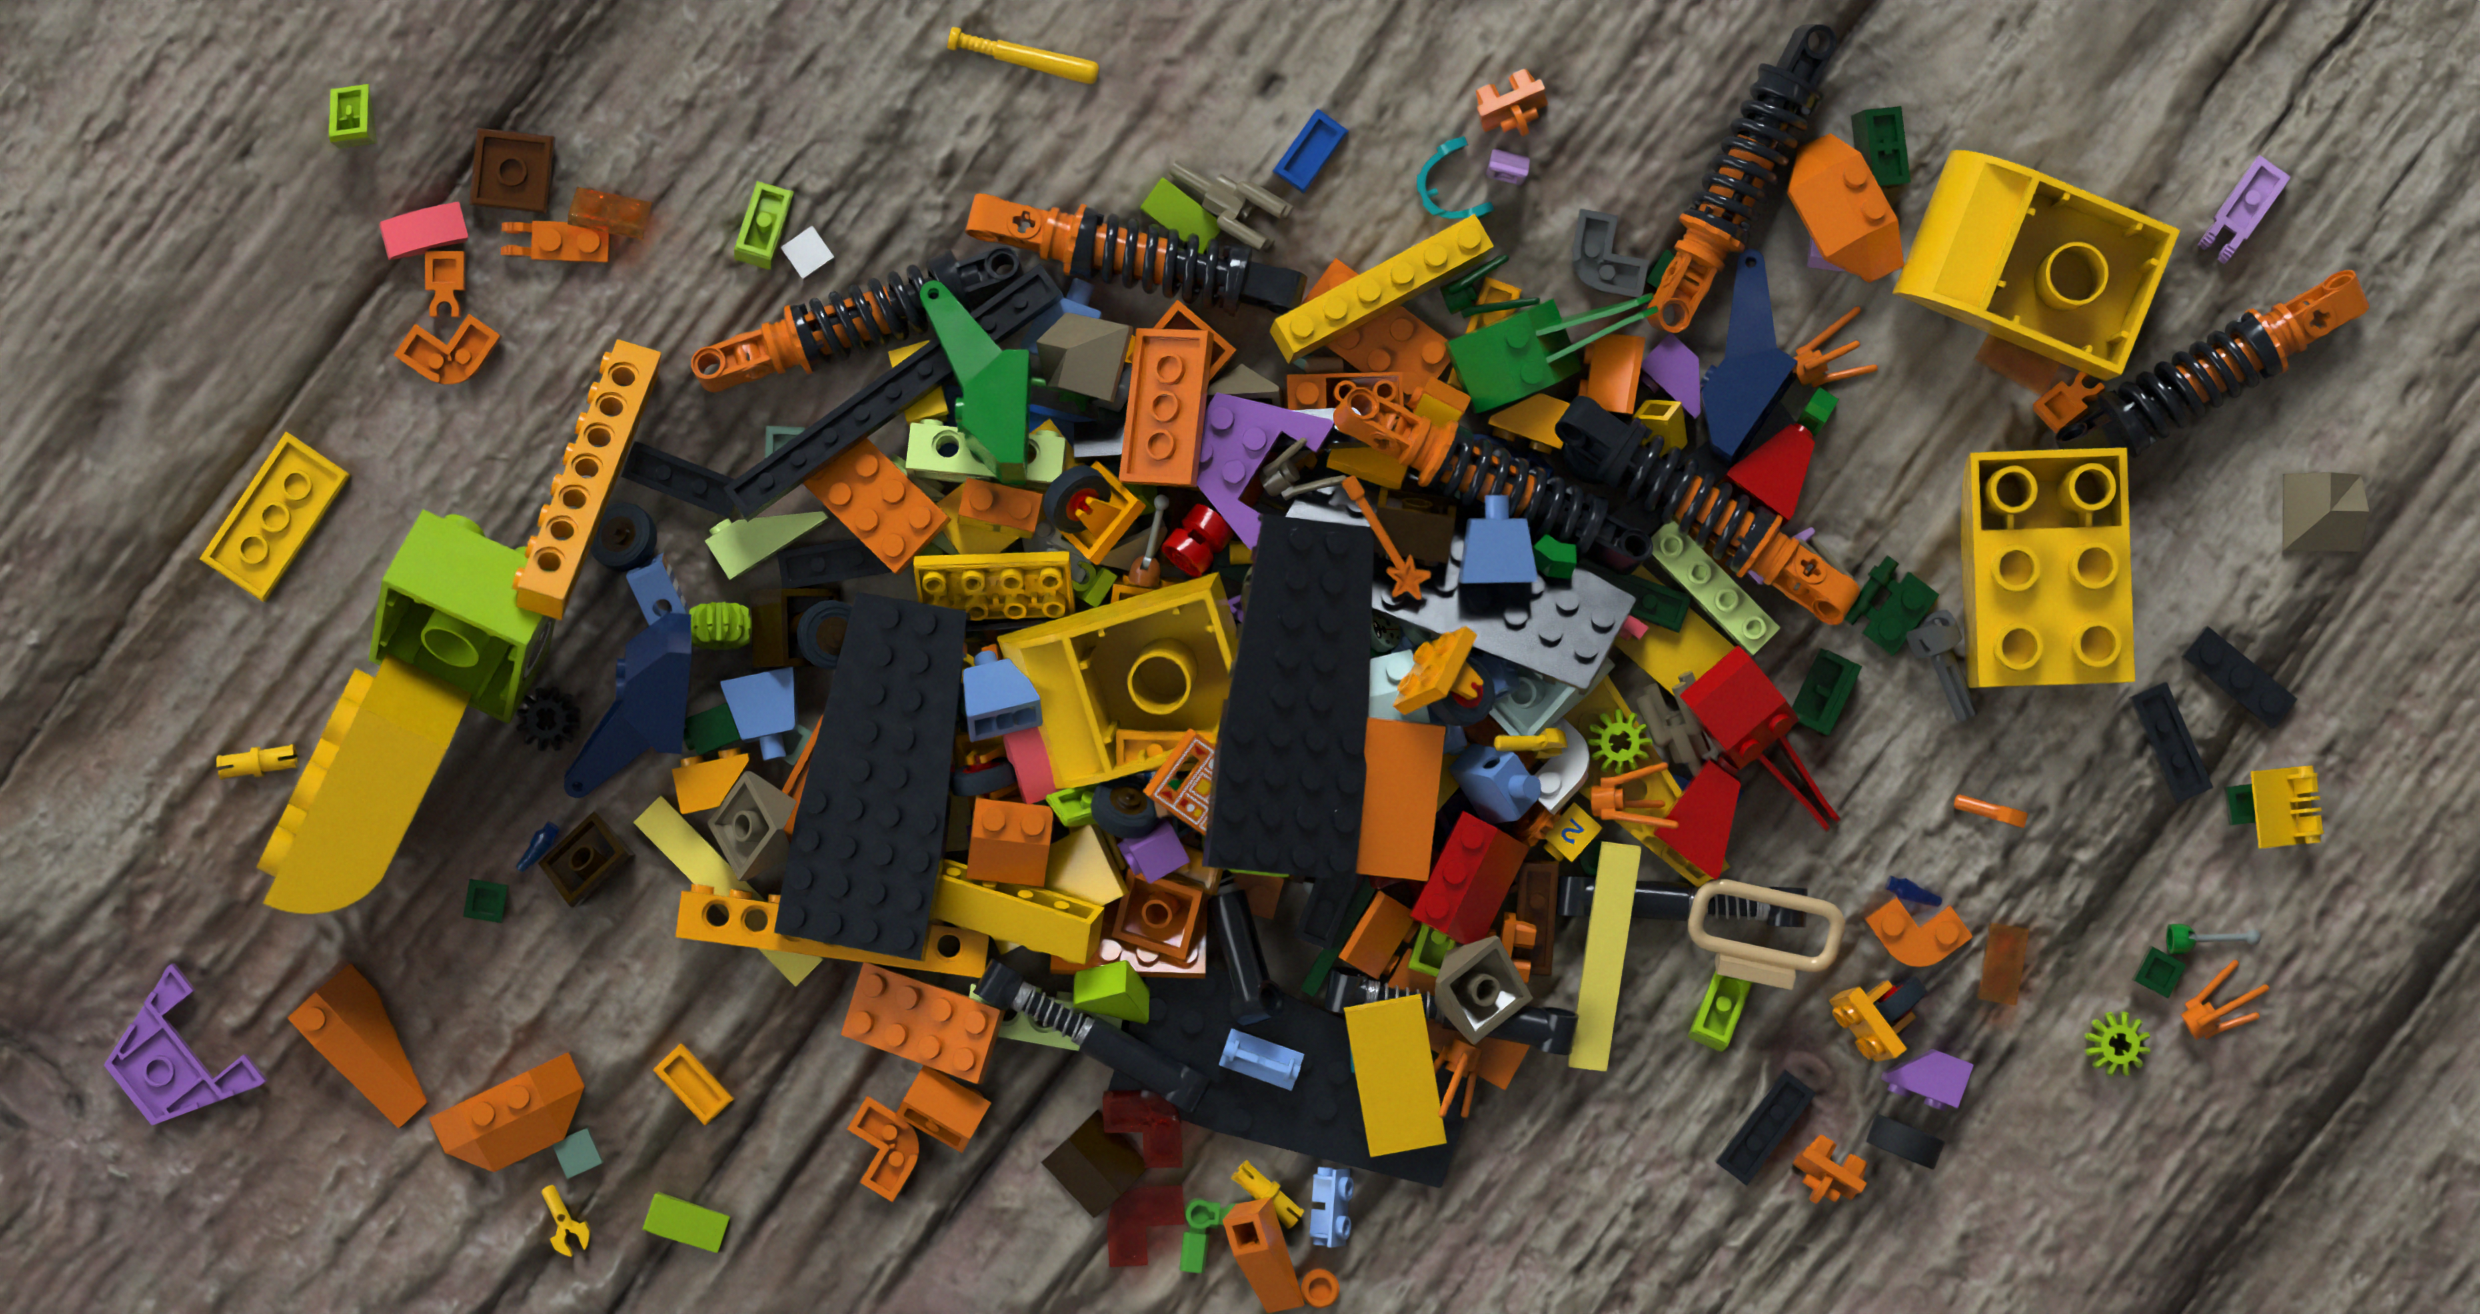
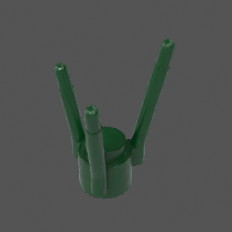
M1508 255L1497 256L1466 276L1440 287L1442 297L1450 314L1454 315L1461 312L1464 319L1475 314L1537 305L1540 303V299L1538 297L1522 298L1473 306L1472 302L1479 299L1473 282L1509 260Z

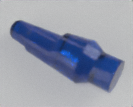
M548 821L542 829L535 832L529 842L530 846L516 864L518 871L525 872L553 845L554 838L560 831L557 825Z
M1890 875L1887 879L1885 890L1893 892L1900 899L1939 907L1942 904L1941 897L1918 887V884L1907 878L1899 879Z

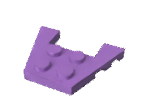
M1216 392L1205 410L1197 486L1250 550H1252L1253 546L1257 545L1261 524L1258 521L1260 513L1242 503L1240 499L1281 434L1285 433L1296 441L1305 437L1307 443L1304 446L1318 453L1335 427V424L1330 419Z
M175 963L166 968L157 986L151 991L135 1020L129 1025L104 1064L105 1068L151 1125L263 1085L268 1081L247 1054H243L214 1078L175 1030L165 1015L196 991Z

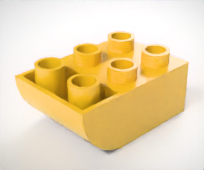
M1952 150L1949 153L1892 294L2096 378L2108 381L2122 375L2180 229L2028 167L1978 152Z
M2127 448L1970 453L1965 463L1961 495V560L1967 687L1990 688L2135 682Z
M1219 572L997 637L1003 659L1009 658L1029 678L1040 697L1043 723L1037 727L1049 757L1055 789L1091 785L1163 765L1174 750L1171 749L1164 751L1162 754L1149 757L1146 749L1139 751L1137 760L1116 767V731L1118 729L1189 730L1191 728L1192 730L1213 731V739L1208 741L1216 745L1224 699H1228L1231 679L1228 678L1231 661H1235L1239 641L1236 638L1237 628Z
M389 653L386 654L375 677L357 668L354 669L256 866L257 869L275 877L263 904L286 912L300 914L335 911L357 902L382 880L452 740L472 693Z

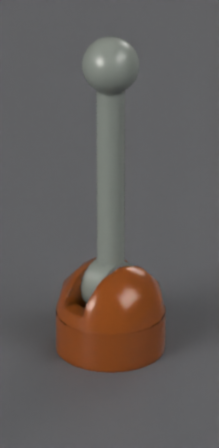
M1158 495L1154 499L1156 511L1146 554L1137 557L1130 567L1128 579L1140 586L1156 587L1159 584L1161 566L1157 559L1153 557L1163 511L1169 506V499L1165 495Z

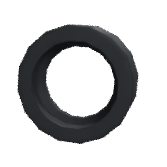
M1876 1114L1866 1142L1930 1169H1935L1945 1141L1881 1114Z

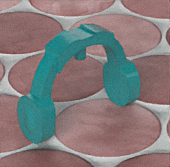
M1465 136L1451 139L1436 148L1438 152L1424 164L1420 174L1417 175V191L1423 199L1422 204L1434 216L1446 219H1462L1476 214L1477 218L1481 219L1495 211L1491 201L1462 211H1445L1438 208L1430 199L1439 194L1437 187L1427 191V177L1430 170L1440 160L1467 147L1468 142Z

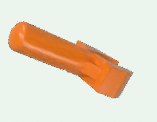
M1958 794L1954 800L1955 809L2016 827H2025L2028 817L2026 812L2003 805L1990 804L1962 794Z

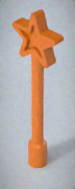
M1352 475L1346 478L1341 484L1350 499L1356 501L1395 567L1387 568V574L1397 581L1392 591V596L1396 597L1408 591L1416 599H1421L1422 594L1419 583L1430 578L1431 572L1428 570H1417L1412 555H1409L1406 563H1404L1365 499V491L1356 476Z

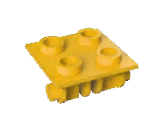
M2313 765L2250 771L2259 849L2321 842V834H2324L2321 815L2313 816L2312 812L2322 811V807L2312 808L2311 800H2320L2321 797L2310 796L2312 792H2319L2318 772L2314 773Z

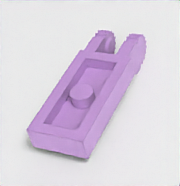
M2261 155L2257 156L2214 216L2213 224L2208 228L2198 246L2206 250L2216 240V236L2222 227L2226 228L2234 236L2224 245L2217 260L2225 264L2241 242L2248 239L2291 177Z

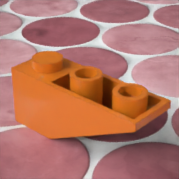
M1403 372L1286 375L1283 378L1284 408L1289 410L1336 408L1346 395L1357 387L1367 388L1378 396L1404 407Z
M1272 1198L1236 1204L1222 1221L1233 1256L1266 1312L1272 1313L1303 1307L1305 1304Z

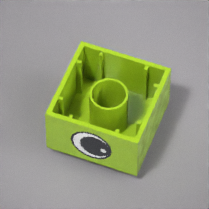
M423 509L382 578L368 661L381 666L386 654H392L472 693L467 704L468 706L510 724L549 653L556 622L555 618L516 607L517 591L512 589L518 567L525 568L528 559L525 558L527 546H521L512 550L486 538L483 530L467 517L449 514L442 518ZM543 569V571H546V572H554V571H555V570H553V569Z

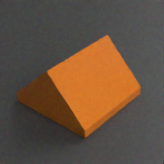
M1129 867L1125 881L1129 893L1121 897L1112 937L1185 960L1204 911V889L1166 876L1149 884L1142 873L1135 876Z

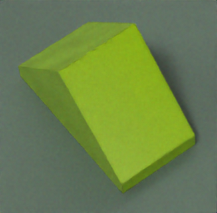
M369 84L335 88L330 91L329 140L330 143L339 149L378 144Z
M1127 960L1077 971L1074 975L1073 1008L1141 1024H1147L1149 1021L1150 988Z

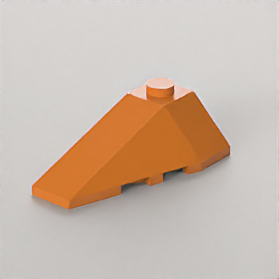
M352 963L315 991L287 1017L301 1034L398 1129L428 1103L410 1061L407 1060L397 1038L398 1034L383 1007V1001L378 991Z

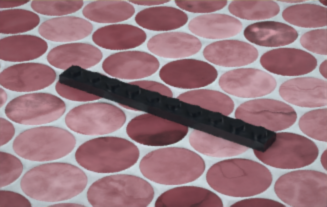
M1039 264L969 314L998 345L1062 300L1064 296L1041 264ZM938 337L931 340L725 486L723 489L747 522L752 520L955 376Z

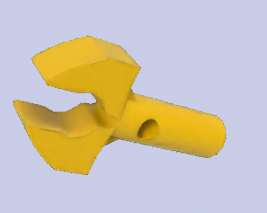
M1545 728L1538 736H1497L1494 740V747L1497 751H1533L1534 758L1557 756L1563 754L1562 748H1568L1566 734L1558 728Z
M554 1185L546 1186L542 1189L541 1193L558 1226L556 1235L551 1237L550 1241L555 1250L572 1257L574 1253L566 1240L568 1235L567 1229L579 1237L584 1250L588 1248L591 1229L587 1221L579 1223L572 1220Z

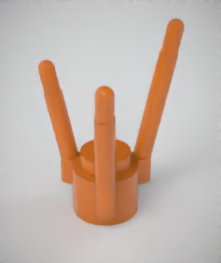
M1859 306L1854 307L1847 314L1843 315L1808 344L1795 350L1797 356L1793 358L1798 361L1797 378L1802 387L1811 383L1812 387L1815 388L1827 382L1860 376L1878 370V366L1873 364L1822 374L1829 370L1826 363L1857 349L1860 346L1859 341H1853L1823 356L1820 350L1812 352L1861 312Z
M1663 762L1616 777L1601 778V785L1592 786L1591 788L1593 816H1601L1602 820H1621L1677 829L1679 827L1677 821L1622 812L1625 811V808H1663L1665 802L1663 800H1625L1624 788L1616 787V785L1666 770L1668 764Z
M2233 960L2196 997L2184 1003L2188 1010L2180 1014L2181 1018L2196 1041L2203 1036L2207 1040L2220 1032L2258 1020L2260 1015L2254 1012L2220 1023V1017L2269 991V986L2264 984L2217 1010L2213 1008L2210 1002L2202 1005L2201 1003L2238 967L2239 962Z
M1455 1038L1451 1047L1443 1045L1438 1058L1433 1063L1435 1074L1445 1061H1448L1446 1069L1454 1072L1438 1113L1440 1118L1446 1116L1462 1076L1466 1078L1468 1076L1461 1117H1468L1477 1074L1483 1063L1479 1060L1482 1050Z

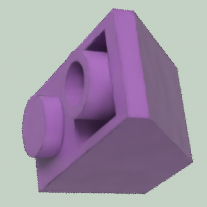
M1670 332L1642 361L1639 381L1654 394L1660 390L1669 401L1682 402L1684 418L1687 416L1693 421L1701 413L1699 358Z
M1166 818L1159 819L1156 827L1148 835L1138 839L1122 838L1123 841L1117 844L1134 875L1137 876L1142 873L1149 884L1190 862L1174 829Z
M1931 1049L1883 1071L1881 1079L1890 1083L1887 1090L1907 1098L1910 1097L1912 1091L1926 1096L1924 1104L1946 1112L1948 1105L1956 1108L1959 1107L1974 1064Z

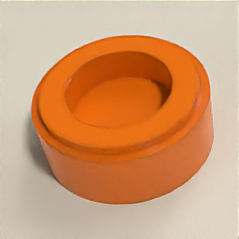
M1318 1268L1311 1270L1304 1276L1301 1283V1293L1304 1300L1310 1306L1326 1308L1332 1305L1338 1298L1340 1291L1339 1282L1331 1271Z

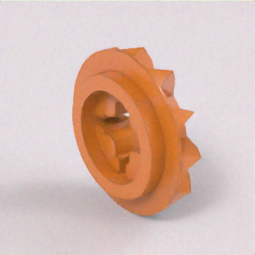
M1536 801L1521 818L1515 820L1511 837L1526 846H1535L1540 839H1545L1549 831L1554 830L1553 826L1560 820L1563 806L1553 815L1539 801Z

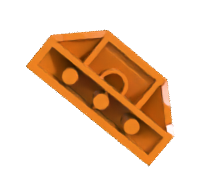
M1831 133L1799 147L1795 153V161L1787 194L1823 259L1849 273L1860 276L1862 280L1868 283H1872L1903 268L1904 260L1898 219L1862 154Z
M567 1052L430 1117L429 1120L446 1154L491 1172H496L564 1140L585 1089V1084L570 1053Z

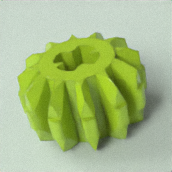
M725 601L721 603L711 602L709 604L700 603L689 610V614H691V645L700 647L703 650L713 649L716 651L732 648L739 649L750 643L752 621L749 608L744 605L726 603Z
M1616 709L1614 713L1615 723L1612 724L1609 716L1606 713H1602L1600 719L1605 728L1602 729L1595 724L1590 725L1589 730L1600 735L1599 739L1586 740L1588 746L1599 745L1600 749L1592 753L1590 759L1595 761L1604 755L1606 758L1601 764L1600 769L1606 772L1612 762L1615 761L1616 775H1622L1624 772L1623 761H1626L1629 768L1635 771L1638 770V765L1633 759L1634 755L1642 760L1649 758L1646 752L1639 750V745H1652V739H1639L1638 734L1645 732L1648 728L1645 723L1640 724L1635 729L1632 727L1637 720L1638 715L1636 713H1631L1626 723H1623V712L1621 709ZM1624 732L1628 737L1624 739V741H1629L1628 748L1619 749L1615 753L1610 748L1614 744L1609 743V738L1611 735L1617 736Z
M2108 1011L2104 1015L2106 1025L2097 1019L2091 1022L2092 1026L2098 1030L2097 1035L2085 1033L2084 1038L2094 1041L2095 1046L2087 1047L2084 1051L2088 1056L2099 1054L2092 1063L2094 1068L2099 1069L2106 1064V1074L2114 1076L2119 1066L2122 1075L2128 1076L2130 1075L2128 1062H2131L2137 1068H2141L2143 1062L2137 1057L2138 1052L2145 1055L2150 1054V1048L2140 1046V1042L2149 1039L2150 1034L2146 1031L2136 1033L2143 1022L2136 1018L2128 1024V1012L2121 1011L2116 1022L2114 1014ZM2120 1033V1039L2125 1041V1047L2123 1050L2118 1048V1053L2114 1054L2115 1048L2109 1046V1041L2111 1037L2117 1039L2116 1034Z

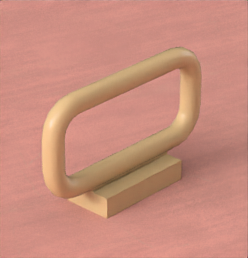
M1717 879L1706 882L1699 888L1693 900L1688 919V932L1691 939L1700 948L1716 953L1715 966L1717 974L1792 990L1796 978L1795 970L1819 972L1827 969L1835 962L1845 932V919L1842 912L1834 904L1825 900L1728 879ZM1724 894L1824 916L1830 923L1824 950L1819 956L1807 957L1708 935L1704 931L1703 923L1709 901L1715 895Z

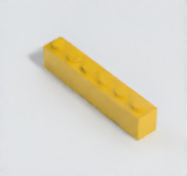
M1473 214L1274 320L1270 333L1287 363L1290 364L1488 258L1494 245L1476 214Z
M944 858L933 919L936 918L952 923L960 929H972L988 934L995 940L1017 943L1026 946L1027 949L1034 952L1049 953L1061 957L1069 963L1085 965L1099 948L1104 907L1036 886L966 879L967 865Z

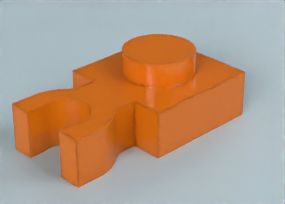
M425 251V290L435 291V297L429 307V317L439 318V307L447 302L452 307L451 317L461 318V306L456 299V291H466V252Z
M2080 371L2070 387L2061 381L2033 403V411L2057 434L2064 427L2076 423L2088 413V406L2085 403L2097 400L2098 395L2105 392V386L2101 382L2092 389L2085 388L2083 383L2087 382L2091 375Z

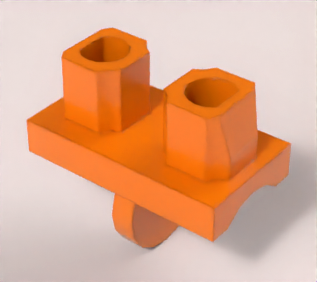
M1522 69L1509 77V83L1513 91L1500 96L1494 84H1488L1476 90L1479 105L1477 110L1484 132L1501 126L1504 133L1517 128L1522 137L1530 134L1527 123L1539 118L1537 110L1547 106L1548 102L1541 79L1535 81L1527 69Z
M1504 911L1500 940L1524 983L1528 984L1531 960L1513 958L1511 956L1513 946L1534 948L1536 925L1517 921L1516 913ZM1489 928L1484 939L1496 936V930Z
M1822 1134L1799 1152L1792 1164L1807 1173L1802 1183L1813 1189L1809 1197L1811 1202L1817 1204L1824 1196L1835 1203L1840 1194L1851 1201L1857 1193H1862L1867 1184L1862 1179L1868 1163L1853 1154L1846 1156L1841 1166L1831 1161L1830 1157L1837 1145Z

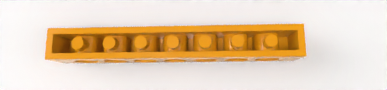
M617 339L612 353L607 351L604 353L599 369V374H603L600 383H592L587 399V404H590L588 413H580L576 424L575 434L578 435L576 443L569 442L566 447L562 462L566 467L563 475L556 473L550 490V495L554 496L551 505H543L537 524L538 527H541L538 537L532 535L529 539L525 552V558L528 559L526 567H518L512 585V589L517 591L516 607L555 619H563L659 376L662 352ZM593 445H602L604 447H595ZM587 475V476H590L591 478H583V477H581V476ZM570 506H575V507H578L579 509H571V508H568V507H570ZM563 537L567 540H557L555 538ZM543 569H553V570H555V571H554V572H546V571H543Z
M691 884V890L681 891L675 937L977 978H981L985 971L989 935L972 929L964 930L956 926L944 925V921L934 918L932 921L925 961H917L774 933L781 895L768 894L767 901L752 899L753 892L730 889L729 896L714 894V886ZM722 904L728 909L729 920L726 924L717 926L710 922L708 910L711 905ZM760 909L766 913L768 923L765 929L755 931L749 928L746 923V916L750 910ZM953 935L958 938L960 950L954 956H944L940 953L937 944L942 936Z

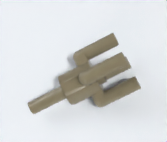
M1175 161L1169 170L1171 176L1205 195L1202 207L1218 216L1217 225L1220 229L1252 246V248L1259 252L1263 250L1268 253L1273 247L1275 240L1247 224L1256 207L1259 206L1274 216L1282 217L1286 220L1294 210V206L1253 182L1240 181L1236 183L1223 174H1220L1212 182L1178 161Z
M1688 671L1679 675L1680 683L1672 687L1680 710L1669 714L1657 683L1644 687L1643 692L1645 695L1638 698L1636 702L1654 745L1657 747L1668 745L1675 764L1688 763L1694 777L1704 763L1702 755L1708 753L1711 748L1703 731L1704 727L1679 696L1696 681L1693 672Z

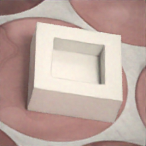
M813 226L781 247L803 280L835 259Z

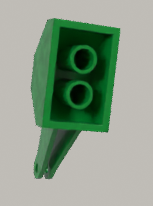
M929 281L920 290L921 303L963 392V398H956L955 420L958 433H964L966 446L1003 484L1027 485L1032 384L1029 350L1005 349L1002 351L941 282ZM933 294L939 295L936 299H931L929 297Z
M1649 293L1633 300L1561 318L1554 298L1444 342L1463 392L1471 397L1469 407L1472 414H1478L1520 399L1581 371L1582 368L1574 350L1627 324L1659 312L1657 306H1653L1637 312L1573 345L1566 328L1636 307L1654 299L1653 294Z

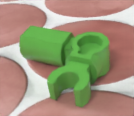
M1194 1198L1185 1205L1184 1217L1189 1223V1230L1183 1232L1179 1270L1205 1273L1210 1234L1205 1233L1206 1228L1217 1229L1218 1224L1224 1225L1222 1220L1239 1203L1234 1202L1224 1208L1220 1207V1202Z

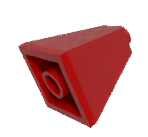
M1789 424L1733 466L1714 487L1717 488L1721 483L1729 482L1733 486L1731 499L1734 500L1740 494L1748 495L1750 504L1747 510L1751 512L1757 506H1764L1775 515L1783 517L1781 529L1791 519L1797 505L1815 445V441L1812 440V433L1800 424Z

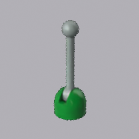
M2168 924L2166 930V945L2170 955L2189 953L2198 942L2247 941L2251 945H2256L2261 940V935L2257 930H2249L2246 934L2196 935L2195 931L2185 924Z

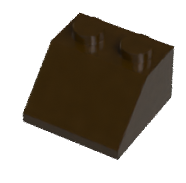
M1381 487L1376 517L1401 558L1412 555L1419 564L1426 566H1439L1440 562L1449 563L1458 498H1447L1445 496ZM1374 532V552L1379 553L1378 556L1380 558L1391 560Z
M779 588L751 590L753 668L815 666L803 656L798 646L797 628L799 621L808 608L821 601L836 600L840 602V589Z

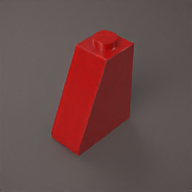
M1711 756L1707 758L1662 817L1666 820L1677 821L1679 827L1673 829L1656 826L1653 832L1655 836L1714 880H1717L1721 875L1741 785V779L1736 776L1739 769L1722 756L1717 761Z

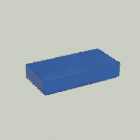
M1317 108L1276 165L1273 173L1302 194H1305L1349 130Z

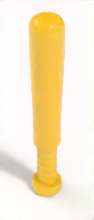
M952 27L949 34L947 48L953 51L961 47L962 49L992 55L996 60L1090 85L1094 84L1098 78L1099 65L1094 61L999 39L997 42L981 37L978 38L977 36L961 33L962 30L958 27Z

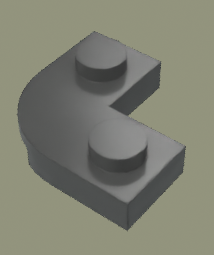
M1580 208L1572 247V263L1578 277L1587 286L1599 292L1634 299L1643 296L1649 260L1611 253L1618 215Z

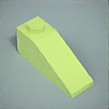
M819 511L753 518L749 522L742 519L731 523L728 518L709 530L712 536L705 540L729 580L734 581L777 554L778 551H782L830 520V517L826 512Z

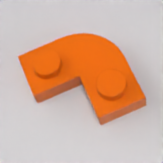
M468 314L447 345L419 325L414 324L394 353V356L431 381L453 385L473 377L483 366L503 336L471 314Z
M1894 897L1864 919L1893 958L1914 967L1933 965L1973 938L1970 931L1950 905L1918 927L1899 899Z
M867 1095L847 1130L880 1149L860 1183L893 1202L916 1165L919 1156V1140L915 1129L910 1123L896 1116V1112Z

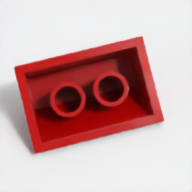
M1462 811L1408 917L1462 945L1483 940L1529 847L1498 828Z

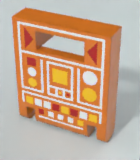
M1189 728L1143 792L1194 829L1206 835L1215 745ZM1189 754H1192L1199 761L1177 791H1175L1168 783Z

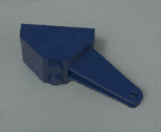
M1755 249L1744 250L1737 259L1725 357L1718 368L1711 365L1700 382V385H1702L1700 390L1702 394V410L1712 459L1728 470L1738 463L1797 376L1798 361L1777 348L1765 261L1763 255ZM1753 261L1756 265L1750 268L1746 266V263Z
M667 613L626 643L625 657L617 658L615 700L564 774V790L569 796L573 798L585 797L651 746L658 753L682 754L691 664V614Z

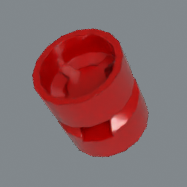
M1196 504L1181 521L1183 529L1176 528L1161 546L1166 557L1186 574L1196 578L1201 577L1214 561L1213 553L1222 552L1234 537V531L1219 514L1202 504Z

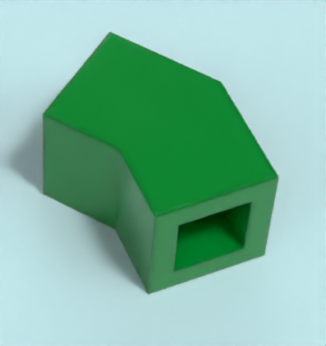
M1817 387L1795 424L1804 426L1816 437L1839 399L1822 388Z
M1546 534L1532 549L1536 569L1546 576L1571 579L1577 564L1576 546L1559 543Z

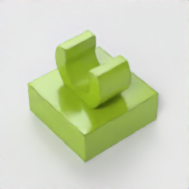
M1078 561L1077 565L1085 570L1086 578L1080 583L1073 580V589L1077 590L1075 597L1096 608L1100 605L1118 576L1100 565L1092 566L1085 561Z

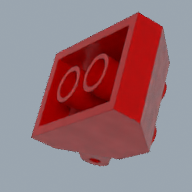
M1739 645L1679 695L1687 708L1704 727V732L1718 752L1736 768L1741 770L1749 762L1756 760L1827 833L1831 828L1818 811L1762 754V751L1775 741L1820 807L1836 824L1841 821L1785 737V734L1800 719L1783 695Z

